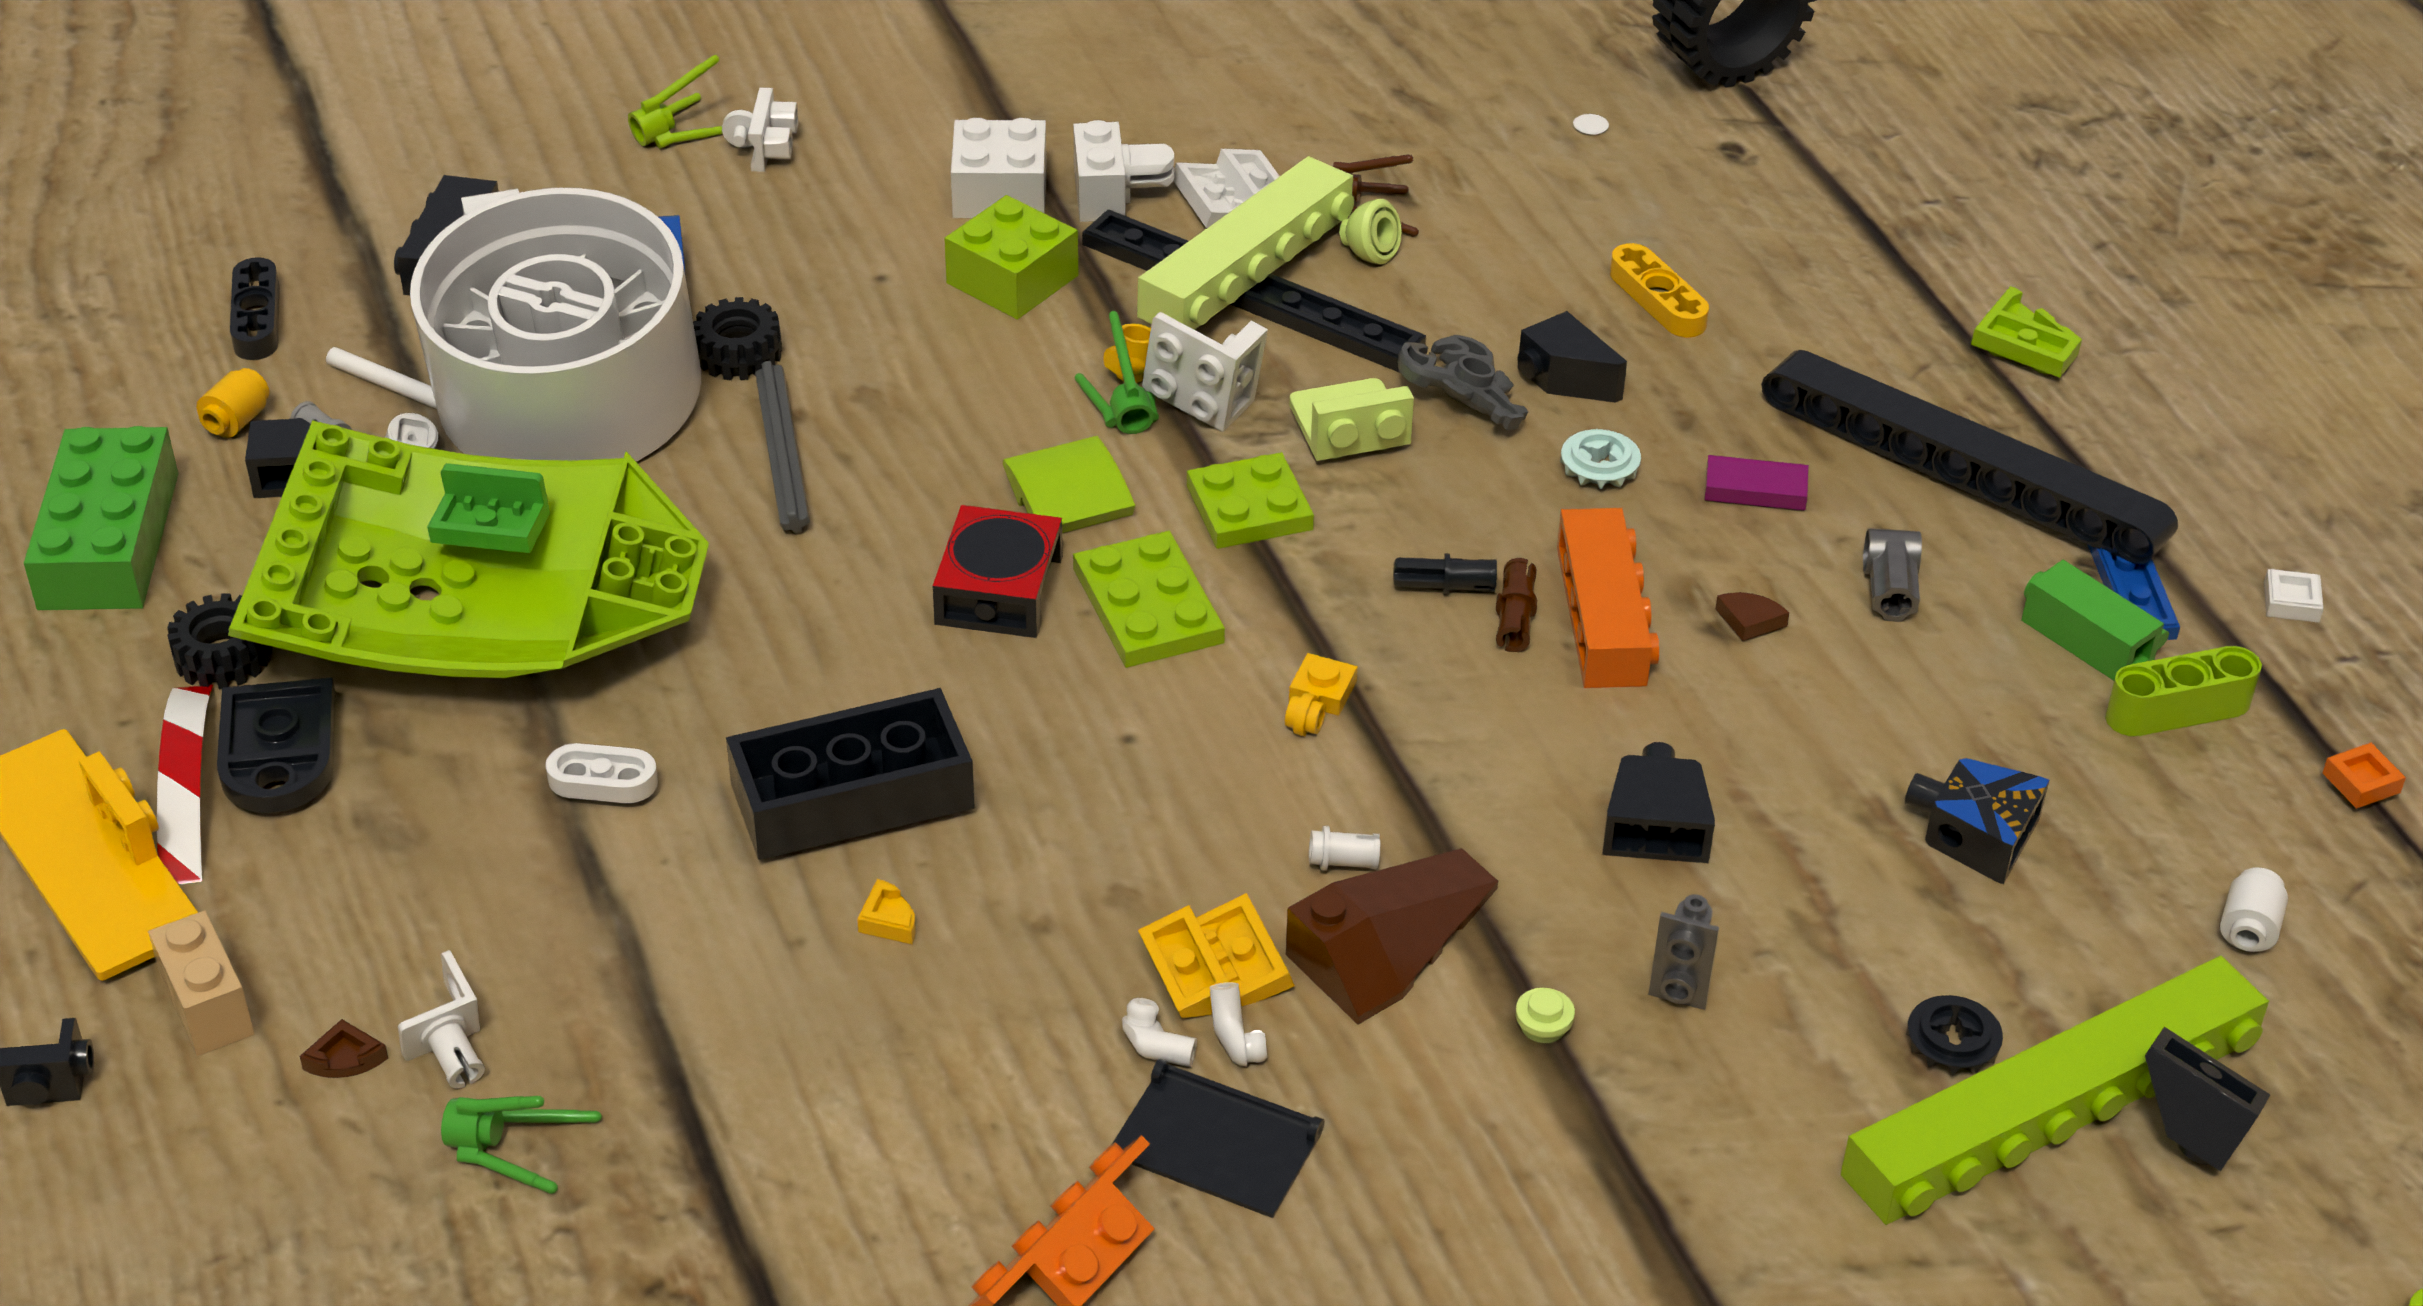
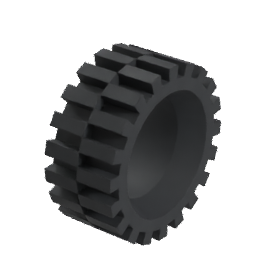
M1653 0L1652 6L1660 13L1653 15L1652 19L1653 25L1659 30L1656 34L1660 41L1701 79L1703 78L1709 84L1715 86L1720 82L1725 87H1734L1737 77L1744 83L1754 81L1755 71L1759 70L1766 75L1774 69L1771 61L1777 56L1783 61L1789 56L1791 51L1787 46L1793 39L1800 42L1806 33L1800 27L1802 22L1812 21L1815 11L1808 3L1817 0H1743L1729 16L1709 25L1711 17L1721 0Z

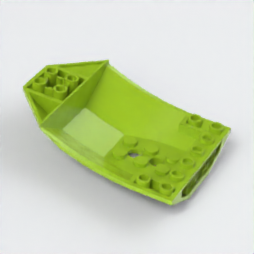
M312 420L229 627L228 636L340 663L426 675L508 678L562 669L689 621L709 542L627 451L624 458L572 461L489 457L415 446ZM446 463L535 472L543 476L550 515L531 553L461 547L430 542L427 526L445 494L440 472ZM372 580L382 585L378 588H372L363 585L361 582ZM424 585L434 588L439 595L432 600H421L413 596L410 590L416 586Z

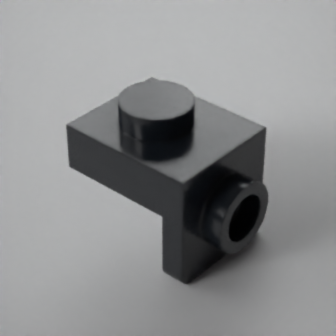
M76 1018L62 1019L58 1044L0 1048V1088L6 1106L38 1105L41 1103L81 1100L84 1075H92L94 1070L91 1039H82Z

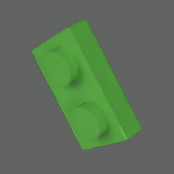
M446 463L440 472L445 494L427 526L430 542L461 547L531 553L550 515L543 476L535 472Z

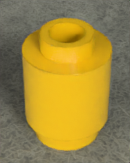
M242 368L227 373L197 401L196 408L202 426L210 433L221 437L230 438L235 436L265 408L270 394L267 382L259 373L249 368Z

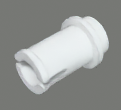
M1323 826L1322 831L1312 830L1309 842V864L1319 865L1320 870L1326 871L1328 865L1364 867L1377 870L1380 857V835L1375 833L1369 835L1330 832L1329 826Z

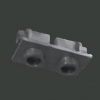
M1697 894L1687 896L1685 900L1679 903L1675 915L1661 912L1648 995L1705 1010L1719 927L1710 925L1713 912L1703 896Z

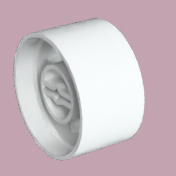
M547 188L509 195L477 207L447 226L427 246L414 269L410 288L411 306L438 415L447 436L462 453L510 459L572 461L624 458L627 451L635 461H639L666 443L682 427L694 409L701 386V367L681 250L676 238L665 223L640 204L611 193L582 188Z

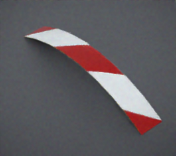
M211 684L209 687L189 686L172 688L163 718L157 782V822L159 826L157 831V855L178 884L202 882L200 828L201 758L206 710L214 684Z

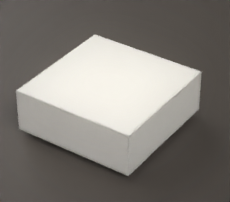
M2268 569L2264 580L2266 616L2319 623L2323 612L2320 575Z

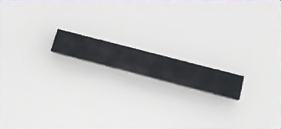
M1109 209L1082 232L1083 246L1146 271L1189 242ZM1269 274L1262 282L1257 283L1238 297L1234 303L1230 304L1399 372L1397 364L1398 354L1405 342L1426 345V335L1273 274Z

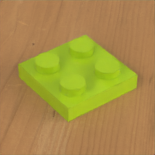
M1282 452L1187 470V488L1216 549L1313 530L1314 514Z

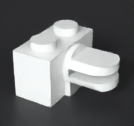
M1094 120L1088 123L1073 124L1074 173L1080 222L1095 221L1108 209L1125 215V203H1130V188L1167 187L1173 182L1174 151L1167 144H1121L1119 122Z

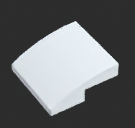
M1221 149L1216 164L1176 163L1173 181L1204 226L1208 228L1280 176L1261 150Z

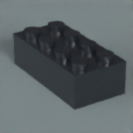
M941 688L726 737L731 786L758 860L975 808L973 761Z

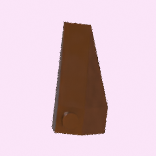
M1460 848L1333 882L1287 908L1285 955L1358 1025L1407 995L1414 986V978L1427 963L1432 965L1442 954L1444 943L1456 930H1462L1498 889V880L1465 850Z

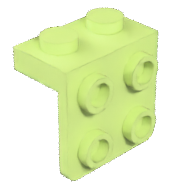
M1369 378L1296 391L1290 394L1289 406L1316 461L1411 444L1414 397L1408 386L1386 389L1380 379Z

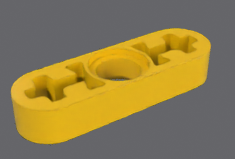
M1635 243L1622 244L1613 250L1610 267L1611 278L1666 330L1676 336L1685 338L1696 337L1705 332L1709 313L1708 302L1646 246ZM1650 288H1662L1668 291L1657 292L1650 290Z

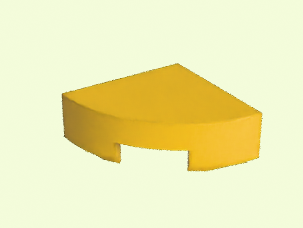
M877 879L857 918L858 932L913 944L916 934L913 909L901 896V890L889 882Z

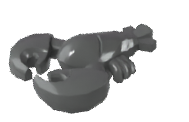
M1453 335L1435 341L1429 354H1427L1428 346L1422 343L1405 342L1398 354L1397 364L1399 372L1409 382L1425 388L1428 386L1441 387L1452 399L1483 414L1490 415L1492 421L1497 424L1502 423L1506 430L1517 429L1521 421L1526 418L1528 410L1525 406L1512 404L1505 395V393L1512 389L1514 384L1503 371L1499 370L1495 373L1493 353L1483 343L1470 337ZM1436 354H1441L1440 360L1447 364L1444 368L1435 366Z

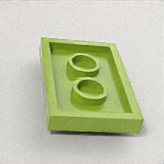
M1170 530L1073 553V569L1125 668L1225 643V627Z

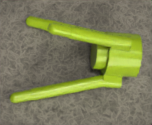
M713 55L703 63H700L654 97L642 101L640 109L628 114L629 127L640 145L646 146L655 142L658 148L661 149L672 143L723 134L722 126L670 133L669 130L675 128L673 114L700 101V93H694L668 106L663 103L716 65L720 60L717 55Z

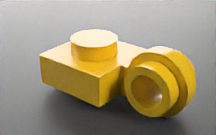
M1307 653L1289 686V704L1285 714V726L1293 728L1295 735L1305 737L1307 732L1317 735L1323 725L1325 713L1339 716L1357 682L1358 666Z

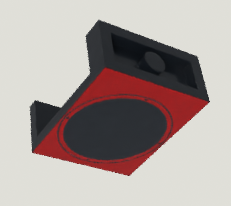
M961 505L932 585L934 625L1037 638L1041 627V590L1050 562L1061 563L1063 557L1062 518Z

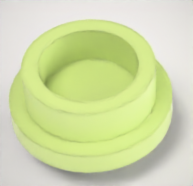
M1535 988L1520 996L1516 1004L1515 1016L1522 1032L1529 1039L1540 1043H1551L1561 1039L1571 1028L1574 1022L1575 1008L1572 1001L1564 993L1551 988Z

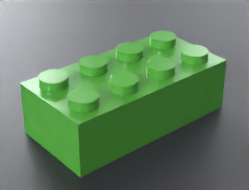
M133 426L130 428L81 427L64 429L24 560V567L37 610L143 609L179 474L168 427Z

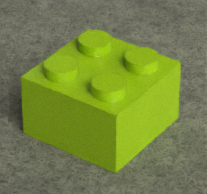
M1005 195L944 237L946 283L1017 320L1079 276L1078 230L1008 195Z

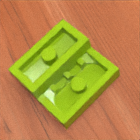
M1098 436L1003 459V467L1018 505H1025L1027 513L1061 517L1062 533L1131 516L1134 513L1136 505L1126 482L1110 452Z

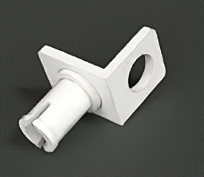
M448 950L441 953L444 983L453 1001L401 1022L398 1025L401 1053L406 1061L433 1051L447 1076L446 1079L450 1087L463 1088L465 1087V1082L460 1075L463 1070L470 1084H473L484 1074L485 1067L482 1061L478 1059L467 1039V1036L480 1031L477 998L451 951Z

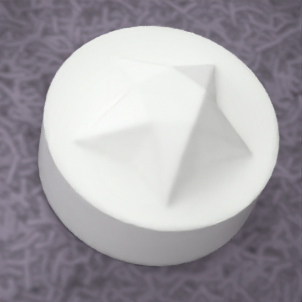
M404 413L392 419L385 438L435 449L438 442V431L435 425L426 417L415 413Z

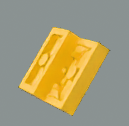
M1247 893L1198 917H1195L1190 905H1187L1138 929L1181 1018L1211 1015L1210 986L1218 983L1233 982L1239 984L1241 1007L1259 1002L1295 986L1287 967Z

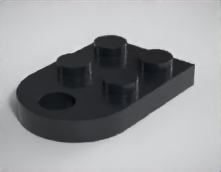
M333 677L222 687L217 771L222 790L232 803L253 812H282L306 804L325 789L332 777L334 761L336 691ZM271 782H286L284 785L275 789L263 788L266 784Z

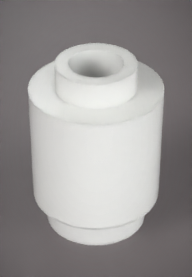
M2250 868L2243 871L2240 876L2233 880L2220 923L2221 933L2228 943L2238 949L2250 952L2265 951L2277 943L2288 902V894L2284 887V882L2279 875L2265 868Z

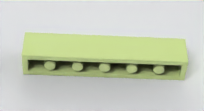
M1310 156L1306 157L1139 276L1137 317L1152 324V319L1159 312H1162L1194 330L1204 325L1223 308L1234 303L1238 297L1250 288L1262 282L1277 268L1292 260L1296 254L1314 241L1319 240L1323 234L1349 217L1354 206V197L1352 196L1353 175Z

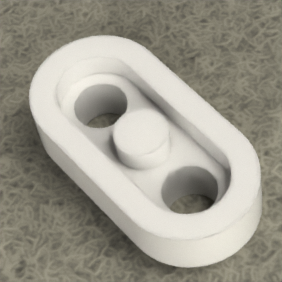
M574 743L557 748L546 760L548 784L554 793L562 797L635 803L648 798L653 794L658 785L655 760L649 753L640 749Z

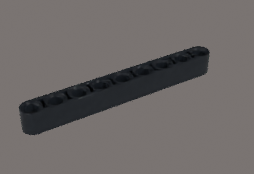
M1793 351L1768 373L1761 383L1765 399L1770 405L1782 412L2097 549L2102 548L2110 552L2111 555L2118 556L2131 563L2145 564L2151 560L2178 529V519L2175 512L2158 499L1809 351Z

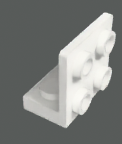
M1159 312L1152 319L1142 387L1156 397L1224 432L1255 400L1268 329L1250 321L1237 335L1230 334L1224 343L1220 344L1170 316Z

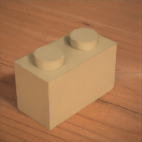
M205 910L148 931L160 977L197 1056L255 1035L243 987Z

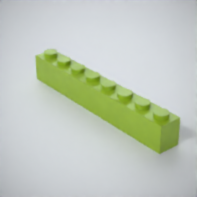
M2220 955L1849 1135L1840 1175L1885 1225L1906 1215H1919L1927 1210L1934 1201L1956 1190L1958 1192L1967 1191L1974 1187L1982 1177L2004 1166L2006 1168L2015 1167L2023 1162L2030 1153L2050 1143H2063L2078 1129L2098 1119L2100 1121L2109 1120L2124 1106L2144 1096L2146 1098L2155 1097L2145 1054L2164 1027L2218 1060L2234 1051L2242 1053L2259 1040L2263 1032L2261 1025L2269 1000Z

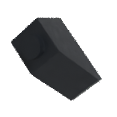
M1568 311L1521 330L1517 368L1547 394L1614 403L1623 400L1627 360Z
M302 418L250 422L245 462L253 498L282 497L311 423Z
M2164 1027L2145 1054L2166 1135L2178 1143L2181 1152L2191 1160L2204 1165L2210 1164L2221 1171L2260 1115L2270 1094Z

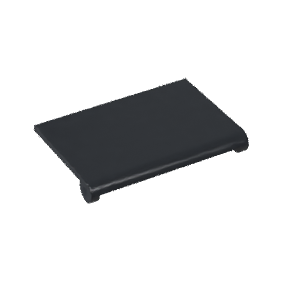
M1158 1059L1152 1070L1151 1083L1113 1143L1116 1142L1124 1149L1142 1135L1150 1145L1131 1165L1274 1218L1319 1140L1325 1121L1317 1116L1312 1118L1169 1065V1062L1166 1060Z

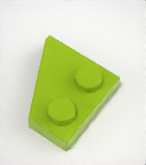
M2010 286L1974 329L1971 345L1987 350L1994 356L2008 358L2030 366L2039 373L2051 374L2060 378L2078 356L2082 338L2069 328L2058 324L2055 321V317L2043 308L2037 309L2033 313L2021 303L2023 293L2019 289Z

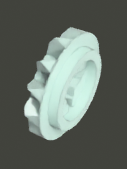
M1591 429L1578 432L1564 442L1561 449L1560 462L1565 465L1566 475L1578 477L1580 485L1592 482L1596 483L1600 489L1608 483L1621 487L1625 479H1635L1641 463V453L1638 446L1631 439L1620 433L1603 429ZM1609 455V461L1603 460L1600 463H1597L1601 459H1605Z

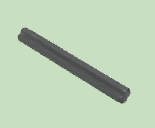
M765 361L762 363V369L756 371L755 375L780 526L783 530H793L794 534H800L804 531L803 526L810 523V515L784 368L781 365H772L771 361Z

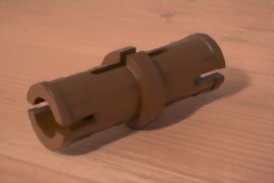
M1514 558L1505 564L1502 594L1499 593L1496 599V612L1499 615L1496 642L1501 648L1505 644V636L1507 635L1505 651L1520 652L1528 647L1530 643V620L1537 612L1538 600L1533 591L1537 569L1535 564L1531 563L1528 566V573L1526 575L1528 560L1525 558Z

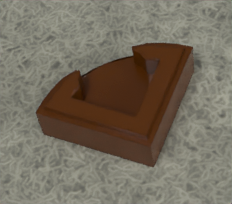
M1742 592L1717 595L1715 609L1742 641L1787 627L1789 612L1769 598Z
M341 1019L299 1057L302 1069L308 1073L321 1077L342 1078L362 1074L379 1066L388 1059V1054L384 1043Z

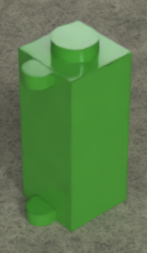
M2064 559L2047 571L2036 573L2025 587L2024 597L2026 602L2021 621L2113 681L2116 672L2120 668L2155 660L2157 650L2165 644L2169 637V632L2163 629V622Z

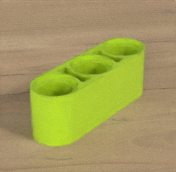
M2224 646L2124 666L2116 672L2105 715L2106 722L2114 731L2122 735L2143 736L2239 717L2250 709L2262 663L2255 653L2246 648Z

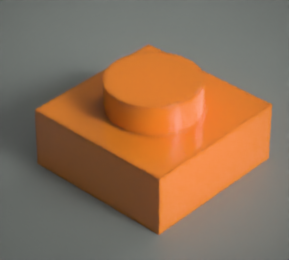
M2372 742L2328 757L2322 772L2356 809L2401 793L2406 779Z

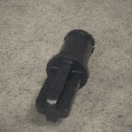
M1445 553L1443 559L1399 557L1395 559L1393 564V582L1398 587L1442 588L1443 594L1447 595L1449 590H1476L1495 593L1497 580L1496 559L1471 560L1450 558V554Z

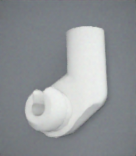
M1226 982L1210 986L1214 1031L1232 1062L1248 1067L1247 1062L1260 1063L1265 1061L1267 1058L1265 1033L1260 1030L1244 1033L1239 984Z
M1134 998L1127 1004V1016L1122 1018V1028L1138 1054L1152 1060L1163 1059L1172 1064L1191 1067L1196 1053L1197 1038L1164 1032L1161 1024L1156 1020L1159 1007L1154 1001L1146 998Z

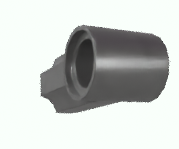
M1868 528L1866 531L1863 550L1864 574H1870L1873 610L1879 612L1885 621L1902 622L1905 617L1918 612L1920 602L1918 573L1922 553L1920 531Z

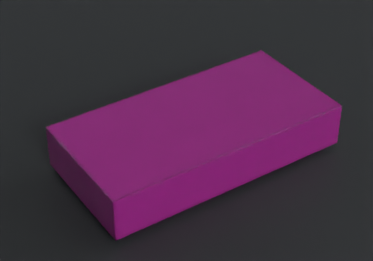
M1708 455L1704 500L1803 511L1806 509L1808 497L1809 465Z

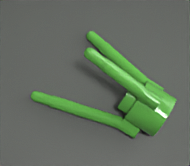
M1111 311L1109 319L1124 383L1117 386L1113 391L1109 406L1082 373L1075 375V381L1102 413L1107 427L1117 425L1121 432L1137 434L1148 429L1153 422L1159 419L1155 406V395L1136 384L1119 315L1116 311Z
M514 1096L488 1099L459 1097L450 1099L446 1105L441 1124V1136L445 1146L458 1148L456 1156L458 1162L481 1165L528 1186L553 1194L558 1190V1185L555 1182L486 1153L483 1150L488 1145L496 1146L499 1143L503 1133L504 1122L597 1123L602 1119V1115L599 1111L531 1109L540 1108L544 1105V1098L542 1096Z

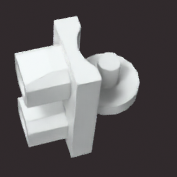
M759 88L753 113L745 110H735L724 118L722 133L729 143L742 148L754 146L751 171L765 172L768 159H791L792 133H797L798 128L797 102L774 101L773 88Z

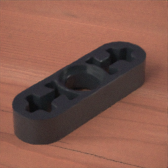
M255 257L243 260L232 271L230 335L235 354L245 360L266 358L272 355L278 348L280 285L274 262L266 258ZM259 281V286H253L254 282ZM265 306L257 310H246L251 307ZM251 331H258L257 336H252Z

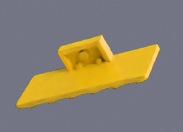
M61 729L0 755V836L97 979L103 981L155 957L148 934L149 930L196 914L198 911L158 857L152 833L159 830L157 819L146 800L136 802L133 786L123 768L119 767L113 770L100 751L86 757L66 729Z

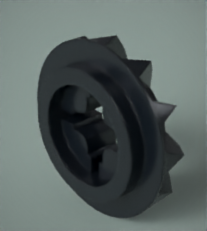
M1953 995L1935 996L1919 1003L1912 1010L1906 1029V1035L1911 1039V1053L1924 1054L1929 1068L1937 1064L1948 1066L1952 1076L1960 1068H1967L1969 1071L1977 1074L1984 1063H1995L2003 1042L2001 1025L1991 1011L1976 1001ZM1951 1024L1955 1025V1032H1958V1037L1961 1040V1043L1958 1045L1950 1043L1949 1037L1946 1035L1947 1031L1950 1030Z

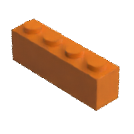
M1622 508L1561 509L1557 551L1584 688L1647 686L1650 665L1658 664L1659 639L1657 633H1649L1652 616L1649 597H1641L1644 587V572L1642 563L1634 562L1633 560L1636 556L1634 528L1626 527Z

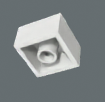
M983 118L955 120L951 163L953 218H973L1005 195L1045 213L1047 170L1046 120H1031L1028 118H1017L1014 120H985Z

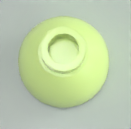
M1375 199L1361 204L1352 212L1349 218L1344 219L1340 225L1339 233L1342 243L1345 246H1350L1351 250L1362 260L1374 264H1386L1392 260L1400 246L1402 229L1399 215L1393 205L1385 199Z

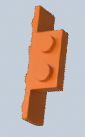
M1141 1135L1124 1149L1116 1142L1109 1146L1089 1166L1096 1176L1085 1187L1079 1181H1076L1052 1203L1050 1207L1057 1213L1054 1219L1046 1227L1039 1220L1036 1221L1011 1245L1018 1255L1006 1267L1000 1261H997L975 1281L971 1288L978 1296L968 1306H993L1025 1272L1031 1276L1057 1306H1082L1155 1229L1113 1184L1150 1143Z

